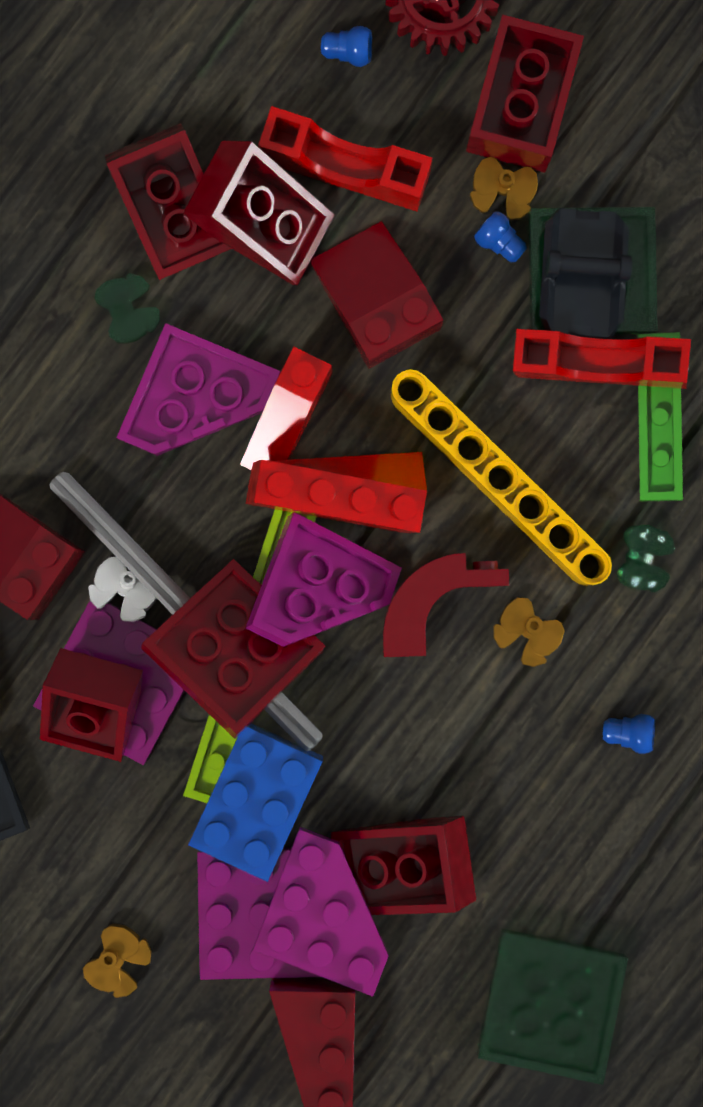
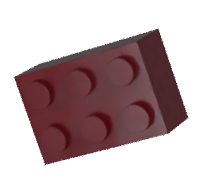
M502 14L466 152L487 158L493 157L499 161L521 167H531L533 170L545 173L555 148L584 36Z

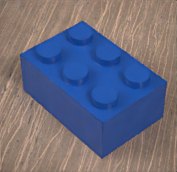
M250 723L238 735L188 845L268 882L323 762V756L311 750L305 751L298 744Z

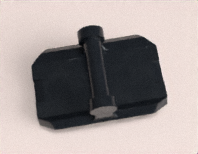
M561 208L554 211L546 221L540 299V319L546 331H560L588 338L611 339L623 324L626 281H629L631 278L632 255H628L629 227L616 212L577 211V209Z

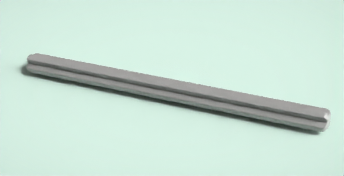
M61 472L50 482V489L172 615L190 599L69 473ZM282 692L264 709L305 751L314 748L323 737L322 733Z

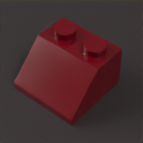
M60 648L43 683L40 740L121 762L140 699L143 670L92 657L85 653Z

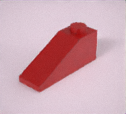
M293 347L272 389L240 463L241 466L251 470L252 463L260 459L268 461L290 460L333 374L331 364Z

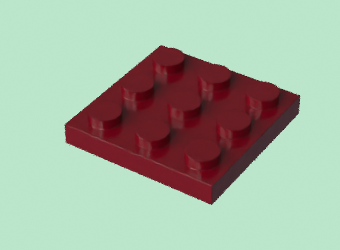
M233 559L142 643L141 649L235 739L326 646L315 635L283 647L246 629L262 585Z

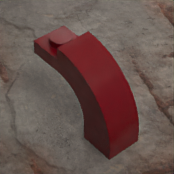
M466 553L443 556L420 567L401 584L388 606L383 625V657L426 656V621L434 603L442 595L456 588L509 586V569H498V561L473 562V570H466Z

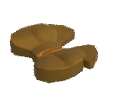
M493 157L485 158L480 162L474 174L473 191L470 193L471 201L477 210L481 213H486L494 203L497 194L506 196V216L509 220L521 219L531 210L529 205L538 187L537 173L531 167H523L515 172L509 169L504 170L497 159Z
M516 598L507 604L500 616V625L495 624L493 626L494 640L499 648H506L521 634L528 639L521 656V662L523 665L532 667L545 664L547 660L544 656H549L559 647L564 635V628L561 622L558 620L542 621L534 615L532 602L528 598Z
M111 924L104 928L101 934L104 950L101 952L100 957L87 962L83 968L84 978L91 986L105 992L114 991L113 996L118 998L129 996L138 987L137 982L130 974L121 968L124 961L146 966L151 962L152 950L147 939L143 938L140 941L139 935L125 925Z

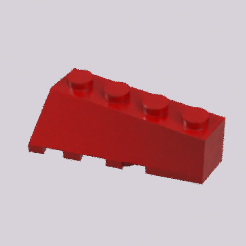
M422 452L276 461L260 459L252 463L246 504L396 532L420 533L427 494Z

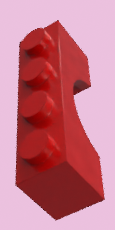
M273 106L270 108L258 144V148L282 169L418 212L433 159L432 157L395 145L385 148L357 145L328 133L311 118Z
M517 329L513 372L518 378L687 389L691 339L648 336L638 339H597L574 336L560 331Z

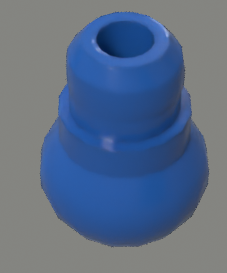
M356 26L349 31L341 30L340 33L327 32L321 38V54L326 59H339L340 61L349 62L356 67L366 66L371 62L372 32L364 26Z
M494 211L474 235L475 241L480 247L491 249L496 254L500 253L509 262H516L527 249L526 242L516 235L517 231L510 226L508 217L499 211Z
M638 714L633 718H608L604 721L603 740L606 743L621 744V747L631 748L639 754L653 751L655 719L652 716Z

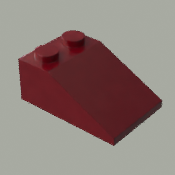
M181 123L105 155L109 171L159 280L232 249L210 236L183 214L204 174Z
M222 141L183 212L185 216L213 238L283 280L297 286L335 215L252 141Z
M382 221L311 259V266L368 369L441 330L443 324L441 314L423 282Z
M0 494V602L26 620H39L86 551Z
M464 816L424 818L330 832L331 839L340 842L346 860L371 915L455 913L476 901Z

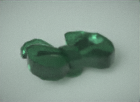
M131 273L127 275V280L116 278L104 282L96 289L94 298L99 306L109 310L113 318L108 330L109 337L118 344H127L139 340L146 335L147 330L150 333L154 332L160 322V310L156 307L134 310L131 302L146 293L150 285L141 276Z
M650 525L630 526L624 532V541L629 551L626 553V562L618 568V579L620 583L630 589H649L650 592H657L667 585L670 576L669 573L659 567L651 565L653 555L672 554L675 551L673 539L667 531H661Z

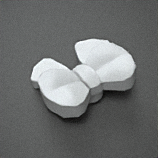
M109 557L99 566L95 574L94 585L88 587L90 601L97 609L103 608L112 600L117 592L120 596H123L124 600L120 618L126 622H135L145 618V611H148L157 600L131 571H127L126 566L117 557Z

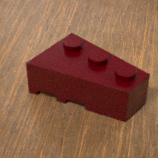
M272 978L269 993L304 1107H353L355 990L329 979Z

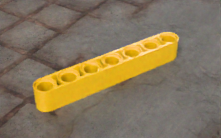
M410 369L402 371L395 377L391 389V400L394 406L573 581L580 585L588 586L600 584L608 578L612 569L611 559L608 554L425 375L417 370ZM405 382H413L421 389V396L415 401H406L399 395L398 388ZM438 410L447 413L451 421L450 427L443 431L435 430L429 424V414ZM466 439L475 441L480 447L479 458L475 460L463 458L458 450L459 443ZM500 468L508 473L510 483L507 489L499 490L490 484L488 477L492 469ZM531 497L539 504V514L535 519H527L520 513L519 503L522 498ZM554 526L563 527L569 534V542L563 549L556 548L550 542L549 534ZM585 555H591L598 561L599 570L593 578H587L580 571V561Z

